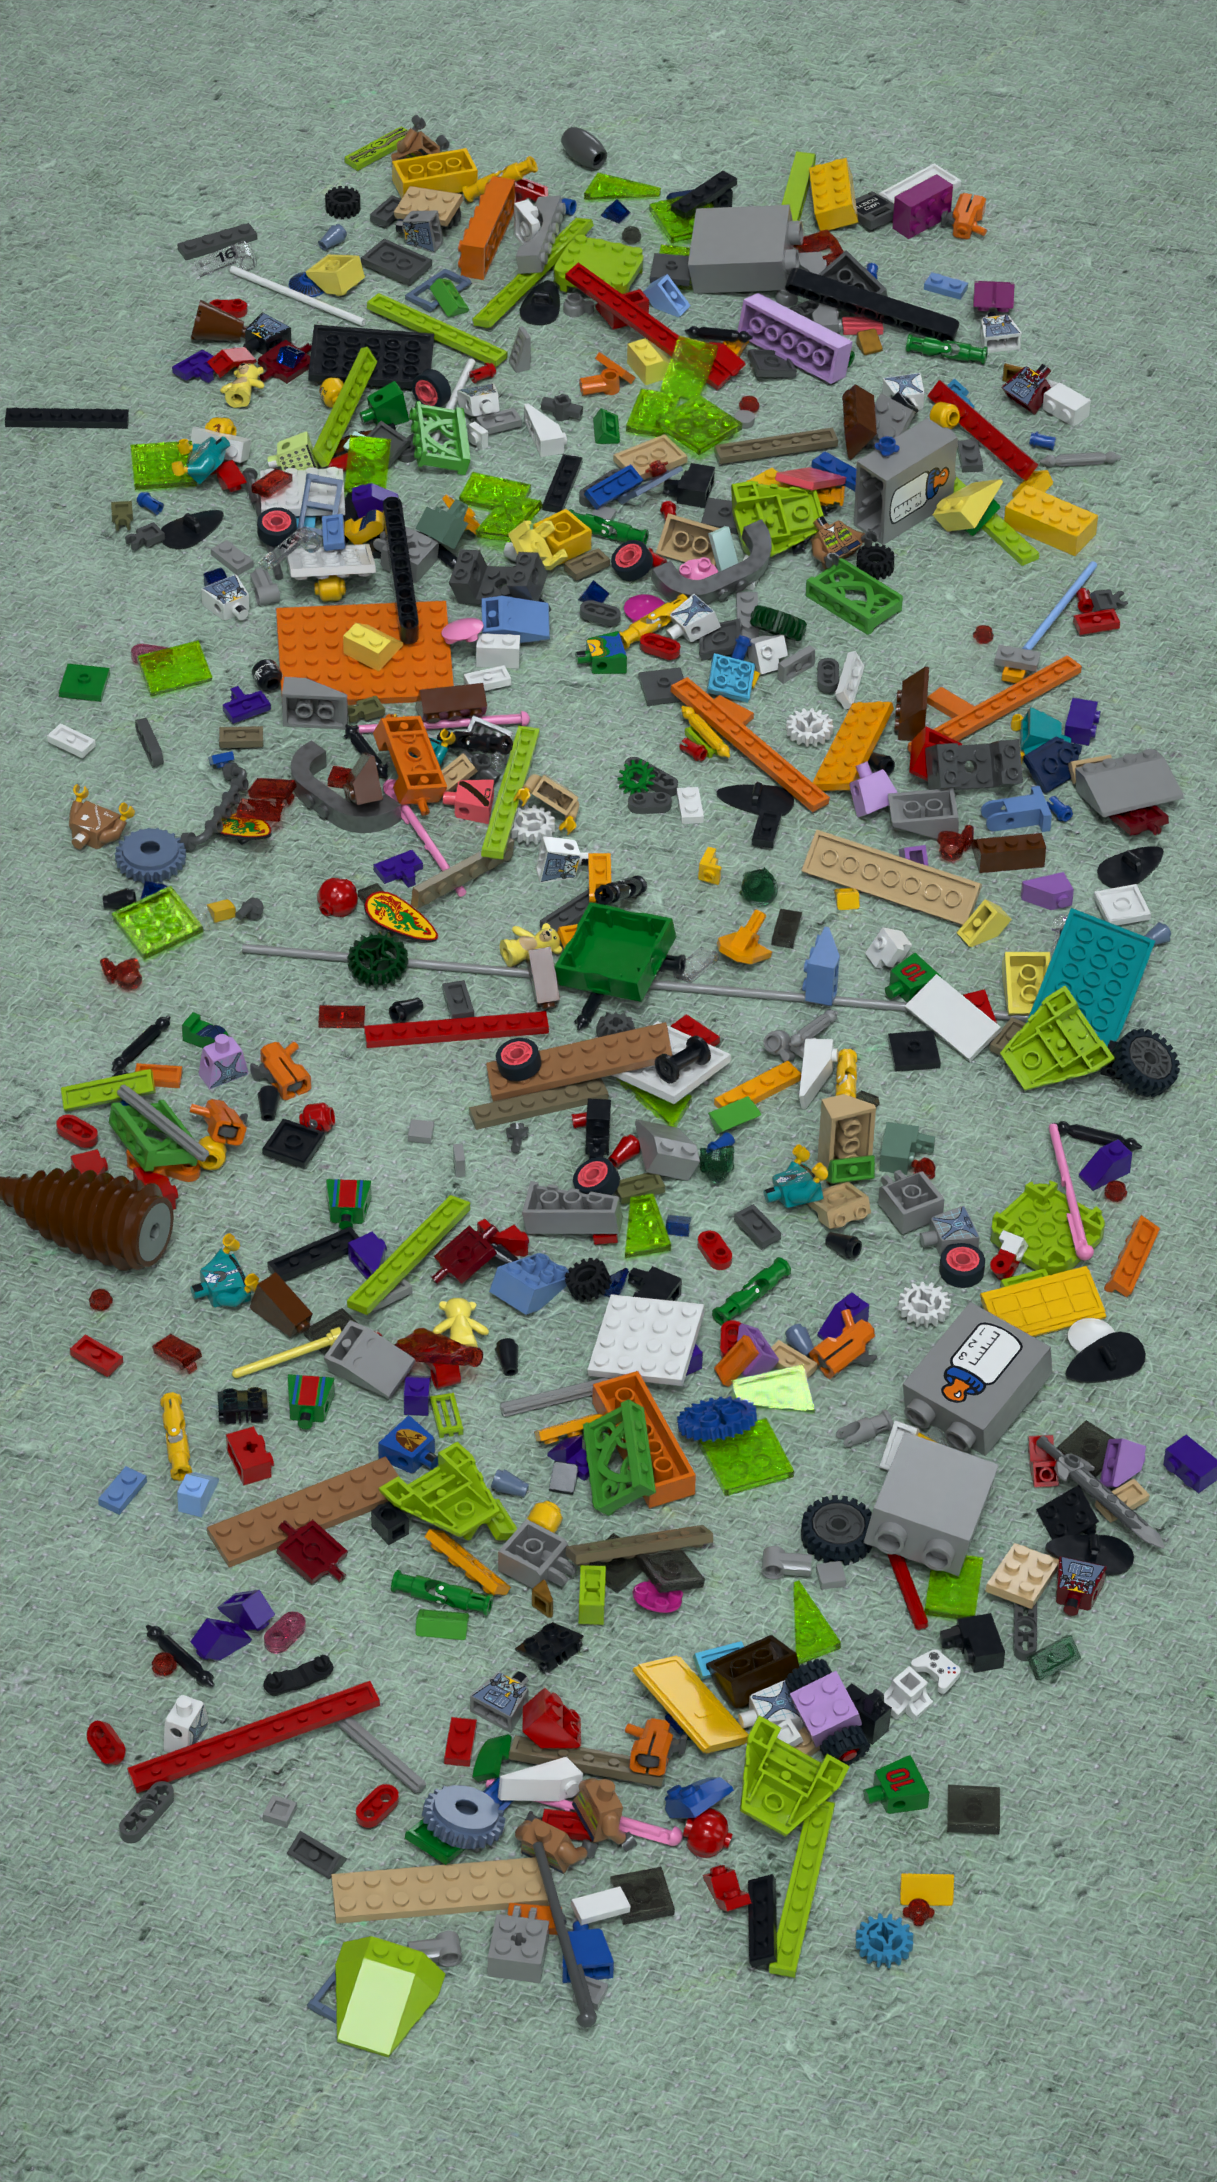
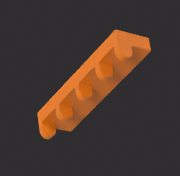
M1141 1215L1133 1222L1132 1230L1125 1240L1126 1244L1119 1253L1117 1264L1111 1271L1109 1281L1105 1284V1291L1113 1292L1117 1290L1125 1297L1132 1293L1160 1230L1158 1226Z

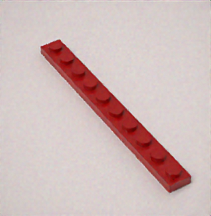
M579 262L565 274L567 281L717 391L730 380L731 374Z
M367 1681L128 1767V1775L136 1793H140L150 1789L156 1782H170L376 1708L380 1706V1699L371 1681Z

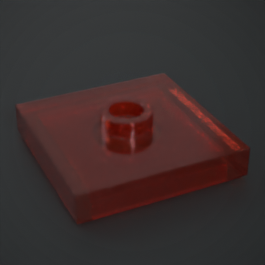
M242 798L237 808L236 817L279 822L285 811V803Z

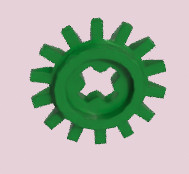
M639 759L638 764L631 760V766H628L626 763L624 765L626 770L619 771L623 777L617 778V781L623 782L619 785V788H625L623 791L625 794L631 790L630 795L636 791L641 793L642 788L648 792L649 790L646 785L653 786L654 784L649 779L656 778L655 774L650 775L654 768L648 769L650 764L648 761L645 765H642V759ZM638 773L639 776H642V778L639 779V783L631 781V779L635 777L634 774Z

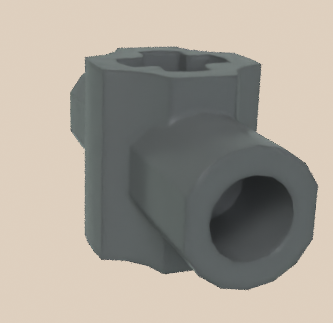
M565 394L555 396L554 399L543 397L541 402V410L553 412V416L557 421L569 420L570 417L580 419L583 414V406L571 403V399Z
M467 750L461 753H464L478 771L469 779L494 780V785L498 782L501 774L490 767L492 764L490 757L478 753L473 755Z

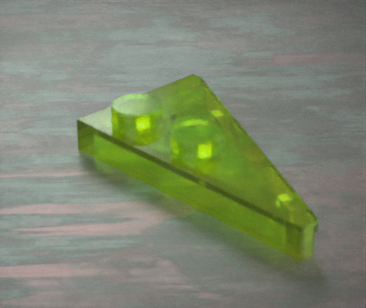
M598 172L584 192V199L659 197L661 195V188Z
M616 1078L625 1090L630 1089L635 1094L637 1101L646 1109L651 1110L657 1119L661 1117L668 1123V1126L677 1127L692 1103V1096L688 1094L675 1104H672Z
M799 1580L795 1581L793 1584L795 1646L800 1665L841 1649V1641Z

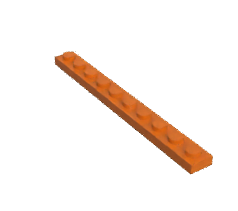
M1066 655L933 730L959 741L1081 673L1082 666ZM911 742L908 743V749H907V750L910 751V752H911Z
M686 677L671 685L670 692L685 705L692 707L695 713L811 812L829 804L830 797L692 680Z

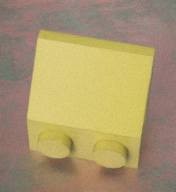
M328 254L305 271L306 275L326 294H335L336 296L345 295L350 288L357 286L358 282L365 278L360 257L356 255Z
M646 338L627 344V364L645 385L681 375V370L667 353Z
M355 623L343 636L344 654L377 671H380L403 646V642L367 624Z

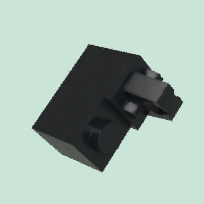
M691 463L688 471L685 470L680 480H665L663 494L676 497L677 504L705 508L715 482V467Z
M588 1098L585 1154L588 1155L589 1159L596 1157L605 1158V1155L609 1156L611 1099Z
M654 1266L649 1271L633 1267L628 1274V1283L638 1289L633 1297L677 1301L681 1296L682 1278Z
M991 1613L958 1618L955 1626L940 1631L939 1641L941 1647L960 1648L962 1654L965 1655L967 1664L971 1663L974 1673L1003 1668L1005 1650Z
M851 1683L846 1690L859 1713L862 1725L859 1727L862 1728L868 1742L873 1745L889 1731L892 1707L884 1702V1693L878 1689H874L873 1693L868 1695Z

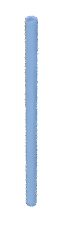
M1091 561L1022 649L1032 650L1097 568L1096 562Z

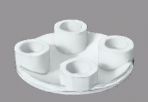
M1085 1318L1072 1324L1068 1331V1340L1077 1355L1096 1340L1115 1331L1108 1323L1100 1319Z

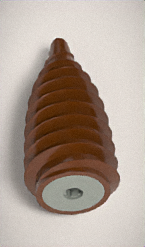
M56 1168L48 1175L44 1170H39L33 1177H28L27 1174H23L21 1177L0 1176V1200L4 1201L7 1206L14 1207L16 1214L20 1218L25 1219L31 1229L38 1230L41 1236L45 1239L53 1240L60 1247H68L75 1254H83L87 1259L99 1260L103 1265H114L115 1268L121 1271H127L131 1269L140 1270L154 1265L167 1248L173 1229V1207L171 1202L163 1197L161 1189L155 1183L145 1185L141 1180L129 1181L125 1176L114 1178L109 1173L97 1175L93 1170H87L81 1174L76 1168L70 1169L66 1173L62 1169Z

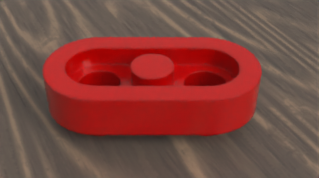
M215 299L209 302V304L236 318L244 317L248 312L247 303L241 299Z
M646 633L640 638V649L648 654L666 660H673L680 656L681 646L676 640L655 633Z
M67 1114L57 1119V1133L77 1146L90 1148L98 1142L97 1129L80 1118Z
M711 1230L699 1234L698 1249L708 1264L716 1270L729 1268L732 1264V1252L720 1234Z
M730 1320L721 1326V1358L737 1343L741 1322Z
M98 1720L89 1725L87 1741L100 1760L109 1765L120 1764L125 1757V1745L112 1726L107 1722Z
M390 1784L377 1786L356 1807L357 1823L362 1827L372 1828L382 1822L397 1807L399 1803L398 1790Z

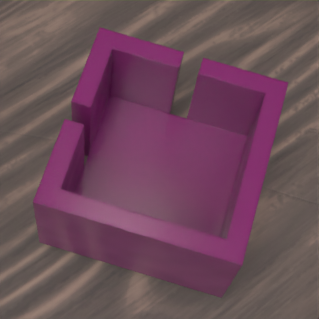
M974 281L973 307H977V311H989V308L994 307L997 308L998 312H1009V308L1013 309L1014 282Z

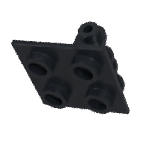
M251 1387L247 1390L237 1391L236 1389L228 1388L218 1392L219 1422L235 1424L236 1412H238L239 1423H241V1412L245 1411L246 1423H249L248 1411H251V1423L268 1420L267 1389Z
M1080 1485L1075 1486L1036 1509L1052 1540L1064 1536L1078 1535L1081 1532L1087 1535L1096 1533V1523L1099 1520Z
M552 1622L545 1625L542 1630L532 1637L526 1638L522 1644L515 1648V1651L539 1660V1670L542 1673H549L558 1664L561 1665L563 1660H568L580 1651V1647L583 1646L580 1639L584 1635Z

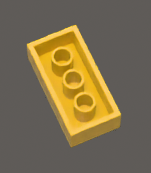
M467 148L392 161V181L401 199L410 186L459 193L463 192V186H470L478 180V170Z
M847 158L836 159L829 163L810 167L814 214L820 232L858 223L853 176Z
M1026 485L1005 506L1004 521L1019 533L1076 556L1096 535L1098 515Z

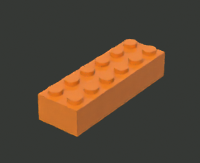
M492 176L490 182L486 183L484 195L481 194L479 206L475 207L474 217L470 218L469 228L465 229L463 240L459 242L458 252H461L458 267L461 268V276L479 280L485 279L514 215L515 180Z
M639 1371L593 1384L592 1404L600 1415L604 1416L621 1407V1403L627 1399L644 1407L656 1493L650 1496H643L648 1507L652 1508L695 1495L696 1474ZM607 1429V1432L609 1433V1435H611V1429ZM617 1444L616 1448L624 1461L628 1456L627 1450Z

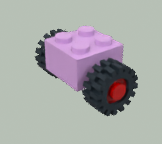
M815 1659L813 1662L810 1660L806 1665H799L800 1668L793 1669V1673L787 1675L788 1678H785V1683L790 1691L793 1705L815 1747L820 1746V1751L824 1757L826 1754H829L848 1766L853 1761L857 1762L860 1760L859 1757H864L866 1755L865 1752L870 1750V1744L862 1728L859 1727L862 1725L859 1713L837 1671L832 1672L824 1659Z

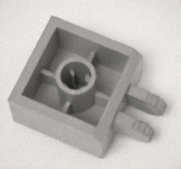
M405 527L413 582L417 583L438 560L439 541ZM385 531L380 534V539L374 540L373 546L381 552V566L390 572Z
M901 1170L895 1171L894 1182L888 1175L881 1177L883 1186L879 1187L878 1204L901 1234L927 1225L933 1216L943 1213L944 1198L923 1171L907 1177Z
M528 1519L520 1525L498 1551V1571L531 1588H534L542 1580H545L547 1584L551 1581L564 1586L568 1582L565 1573L569 1576L574 1575L576 1567L566 1557V1546H568L566 1540Z
M518 1905L514 1906L512 1916L496 1914L488 1953V1976L541 1984L549 1941V1921L536 1919L537 1908L533 1907L529 1911L528 1918L521 1917L522 1910L521 1906Z

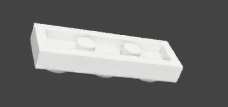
M856 651L848 652L835 692L837 701L841 702L845 710L850 709L852 703H854L865 667Z

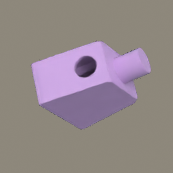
M868 762L855 766L860 778L850 782V790L857 817L888 806V794L898 792L886 772L882 769L872 773Z

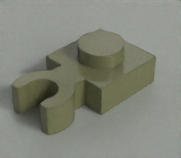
M132 501L111 502L112 522H115L116 531H119V526L121 525L127 526V530H130L131 521H133Z
M377 696L356 701V706H348L349 722H356L361 717L366 721L385 715V708Z

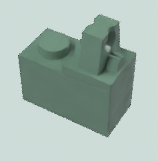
M455 499L447 512L438 507L435 510L426 507L415 529L455 549L468 525L463 520L469 506Z
M886 1122L879 1171L894 1173L901 1170L904 1175H907L908 1167L914 1164L916 1153L934 1152L935 1137L919 1133V1126Z

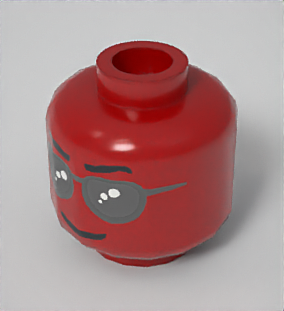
M325 1102L308 1104L304 1107L303 1113L299 1115L300 1124L306 1127L329 1132L331 1127L335 1125V1113L333 1108L329 1107Z

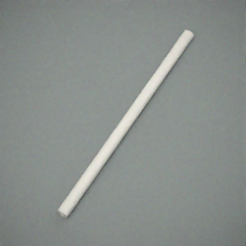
M231 266L230 273L357 325L364 326L366 323V319L241 268Z
M468 359L445 408L454 409L458 401L457 390L464 388L469 378V371L473 370L476 363L474 359ZM436 430L431 437L438 442L442 433L440 430Z

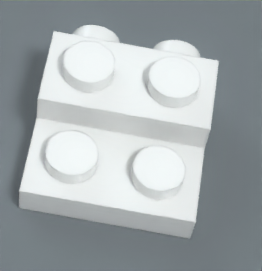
M529 199L514 203V236L521 245L532 239L540 230V223L537 219L539 216L536 206H533Z

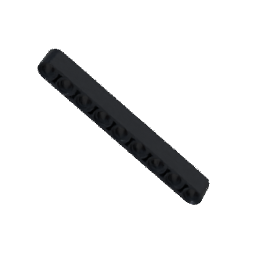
M799 268L791 269L785 285L786 291L791 294L924 337L936 338L940 342L946 340L954 341L960 325L959 321L955 318Z
M391 496L383 501V521L400 640L403 643L412 644L419 639V620L402 502L399 498Z

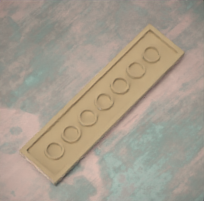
M817 829L801 870L803 873L848 888H854L860 892L963 925L972 915L982 888L981 883Z
M536 1857L331 1874L336 1924L508 1909L509 1903L548 1906V1899Z

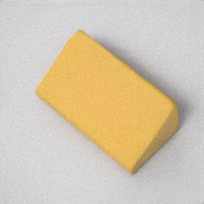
M1034 471L1027 481L1024 480L1012 492V496L1015 497L1026 485L1046 492L1053 484L1049 471Z
M901 1874V1905H953L954 1874Z

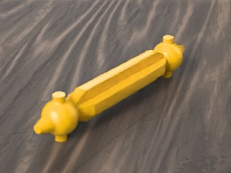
M681 706L682 716L689 720V724L713 749L717 750V754L721 757L730 758L729 747L723 744L722 739L698 714H695L692 707Z

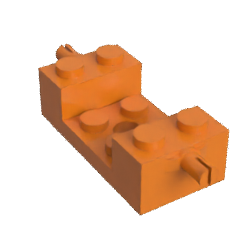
M388 714L385 718L380 719L373 732V736L379 751H389L397 771L398 778L393 785V789L398 803L401 805L417 804L421 815H428L430 810L427 803L439 802L447 789V784L421 716L394 717V714ZM408 752L416 755L417 758L410 756Z

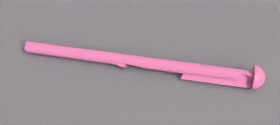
M521 711V714L479 717L495 725L521 723L522 726H527L530 721V717L525 711ZM461 718L456 721L445 719L436 723L425 721L423 724L425 729L468 727L472 718ZM378 724L358 725L359 733H373Z
M388 779L383 784V790L388 796L398 802L393 789L396 780ZM408 804L401 805L402 819L406 824L409 825L410 823L418 836L426 844L424 846L425 849L430 852L440 869L444 871L450 868ZM463 886L454 889L459 897L466 894Z
M1050 1124L1048 1128L1061 1175V1185L1066 1188V1199L1070 1214L1067 1213V1220L1076 1256L1080 1260L1086 1261L1092 1258L1094 1249L1087 1243L1057 1124Z
M496 1779L487 1780L486 1788ZM565 1799L561 1801H534L569 1812L575 1810L572 1806V1801ZM621 1816L619 1829L622 1832H630L632 1835L669 1846H676L682 1841V1831L676 1826L673 1830Z

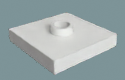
M1137 884L1094 892V899L1104 920L1118 926L1151 919V913Z

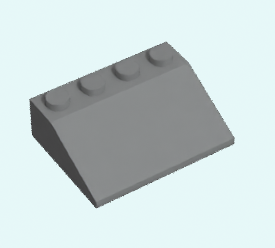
M1147 749L1137 754H1126L1116 759L1108 758L1099 763H1086L1081 767L1075 768L1076 792L1102 817L1183 799V793L1165 758L1156 749Z

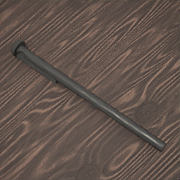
M246 468L242 474L247 482L246 486L251 503L254 504L257 516L259 517L261 514V497L255 480L258 473L254 468ZM266 544L275 579L281 580L283 579V573L275 546Z
M539 1841L533 1844V1849L580 2015L576 2018V2021L581 2027L589 2028L596 2023L597 2014L593 2007L582 1964L577 1965L570 1937L565 1926L567 1923L566 1917L561 1909L544 1845Z

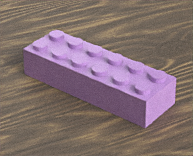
M759 293L743 300L738 332L746 331L749 335L753 336V339L749 340L750 342L765 350L776 351L775 355L786 361L789 358L794 365L830 384L846 377L853 341Z

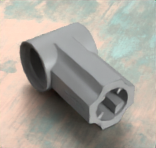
M256 568L250 574V580L255 589L258 606L280 602L278 586L276 583L273 584L268 571L263 568Z
M778 1546L766 1547L763 1551L762 1575L772 1580L779 1579L783 1575L811 1576L812 1554L786 1553L783 1548Z
M454 1931L441 1932L433 1939L407 1942V1947L425 1953L434 1963L439 1962L442 1966L452 1967L462 1961L459 1935Z

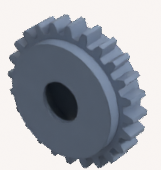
M159 828L139 829V831L130 832L131 835L124 836V841H119V846L116 847L115 862L117 863V868H120L121 874L126 873V878L131 877L135 882L140 881L153 884L155 882H163L166 879L169 880L172 875H178L177 870H182L183 865L186 863L184 843H180L181 838H175V834L168 833V830H160Z
M464 1785L443 1786L442 1790L436 1788L434 1793H429L428 1798L425 1799L422 1811L423 1823L428 1824L427 1830L432 1831L434 1837H438L442 1842L451 1846L473 1850L479 1847L483 1849L486 1844L492 1846L494 1841H498L502 1835L506 1818L503 1817L504 1811L498 1810L500 1804L495 1803L490 1796L476 1788Z

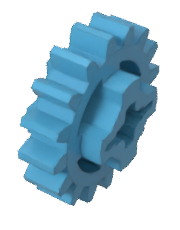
M878 1913V1919L869 1916L868 1922H861L860 1930L856 1931L855 1947L860 1949L859 1956H867L868 1964L876 1961L878 1968L882 1963H886L888 1968H891V1962L901 1965V1959L907 1960L909 1952L913 1950V1933L909 1932V1924L902 1926V1918H898L896 1921L892 1920V1914H889L887 1918H883L882 1914Z

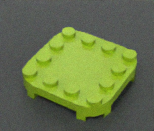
M577 235L575 240L567 245L556 262L553 282H556L560 286V290L566 293L570 287L577 288L565 279V274L579 262L621 294L628 293L638 273L642 274L643 250L640 247H631L622 243H613L603 239Z
M1049 1180V1184H1033L1031 1181L1025 1185L1024 1192L1002 1213L996 1211L992 1218L990 1241L1001 1248L1002 1243L999 1237L1003 1230L1024 1238L1028 1244L1021 1262L1035 1270L1045 1268L1048 1275L1072 1270L1081 1260L1076 1256L1067 1220V1213L1070 1214L1066 1195L1057 1190L1058 1183ZM1077 1202L1087 1243L1094 1249L1104 1237L1105 1221L1102 1217V1210L1097 1206L1090 1210Z

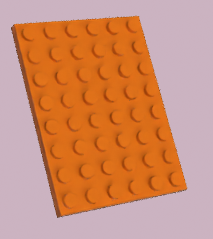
M446 601L416 602L419 620V639L412 644L403 643V646L380 671L344 654L343 636L355 623L370 625L401 641L395 603L276 608L279 664L283 674L281 696L284 677L307 678L347 694L348 705H356V701L377 696L382 704L413 703L417 701L419 690L454 686L450 644H447L442 636L443 628L448 625Z

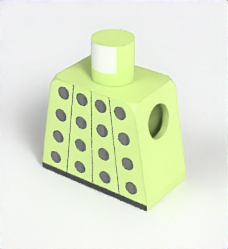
M306 431L278 442L277 455L267 457L269 467L276 468L281 466L283 471L288 468L306 470L307 468L314 467L318 469V461L313 456V446L308 432Z

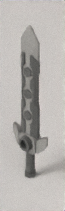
M1041 1436L1036 1441V1445L1040 1449L1045 1450L1057 1461L1054 1469L1063 1481L1066 1482L1067 1478H1072L1144 1542L1162 1549L1165 1548L1160 1534L1089 1472L1093 1471L1095 1467L1088 1461L1074 1454L1064 1455L1045 1436Z

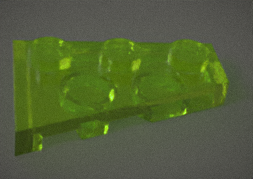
M654 1194L630 1197L625 1258L671 1251V1242Z
M803 1364L732 1380L735 1397H741V1400L748 1399V1402H753V1406H756V1408L815 1413Z

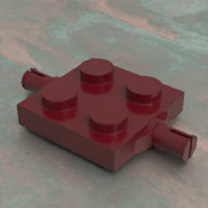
M284 340L258 358V365L266 370L260 374V380L266 382L271 377H275L288 384L309 370L310 356L307 353L311 351L312 345L307 343L303 347L298 348Z
M1156 805L1109 816L1112 821L1130 836L1138 835L1147 830L1157 836V834L1161 833L1160 826L1169 824V816Z
M493 1224L482 1233L475 1231L470 1225L433 1256L441 1266V1269L431 1276L433 1281L438 1285L448 1275L454 1277L460 1284H463L497 1254L488 1240L499 1232Z
M313 1519L305 1526L294 1529L286 1520L281 1522L278 1528L288 1538L277 1547L276 1553L311 1585L329 1573L339 1583L345 1579L346 1574L337 1567V1564L347 1557V1549Z

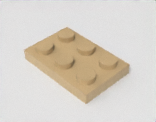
M410 186L395 209L394 216L397 219H405L411 211L436 210L439 214L440 225L448 226L463 202L462 194Z
M664 434L614 454L613 461L621 469L631 464L643 480L664 470H670L687 463V455Z
M1014 1543L988 1581L985 1592L1032 1609L1057 1572L1059 1559Z

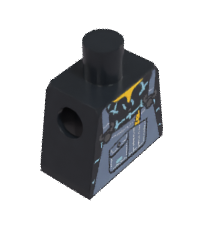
M262 312L246 328L243 347L250 353L257 351L263 355L284 340L292 344L291 327Z

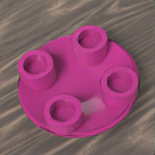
M636 595L626 601L624 612L634 623L665 603L653 595Z
M652 1576L649 1577L648 1581L637 1584L633 1588L632 1595L635 1601L642 1607L654 1612L668 1613L680 1608L683 1592L664 1584L661 1578Z

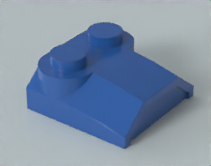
M708 1777L686 1787L676 1785L667 1791L665 1811L669 1818H695L730 1794L734 1789L721 1777Z

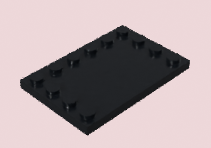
M314 324L308 381L323 382L328 378H339L345 383L360 349L368 347L377 360V364L367 385L385 387L395 381L400 388L412 389V382L415 377L425 370L431 369L434 334Z

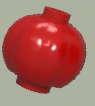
M329 878L324 881L317 893V901L320 904L319 910L325 916L345 917L351 914L358 903L355 885L347 879Z
M708 1808L697 1817L688 1818L682 1836L688 1838L686 1846L691 1853L698 1857L711 1858L716 1856L723 1847L728 1849L733 1834L728 1832V1821L725 1816L718 1810Z

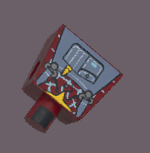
M1041 364L1036 371L1027 366L1023 367L1001 388L1008 398L1035 415L1043 403L1044 393L1051 389V386L1045 379L1051 373V370L1044 364Z
M1059 1557L1056 1603L1064 1605L1063 1611L1067 1615L1075 1616L1078 1614L1079 1609L1087 1611L1092 1609L1104 1586L1107 1566Z

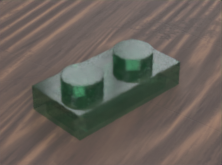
M1066 1635L1027 1657L1036 1680H1043L1081 1659L1072 1635Z

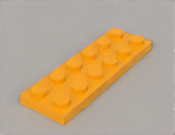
M892 702L852 703L812 783L822 791L850 790V782L860 778L855 766L868 762L894 710Z

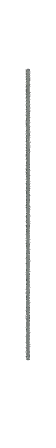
M253 944L242 945V953L347 962L349 954ZM408 958L409 964L407 967L530 978L528 969ZM653 980L649 989L814 1003L805 1001V993L660 980ZM836 996L832 1004L909 1012L905 1007L908 1002ZM992 1010L995 1019L1010 1020L1013 1017L1022 1022H1027L1029 1015H1008L1007 1011Z

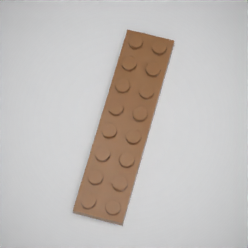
M666 1022L541 1050L539 1053L542 1064L539 1071L533 1077L523 1081H510L503 1078L496 1061L488 1062L486 1065L493 1102L654 1066L656 1057L661 1054L673 1056L668 1027Z
M385 1456L208 1526L207 1534L230 1568L273 1551L284 1543L288 1536L278 1528L284 1520L294 1529L305 1526L313 1519L325 1530L370 1512L378 1505L389 1501L379 1492V1487L399 1475Z

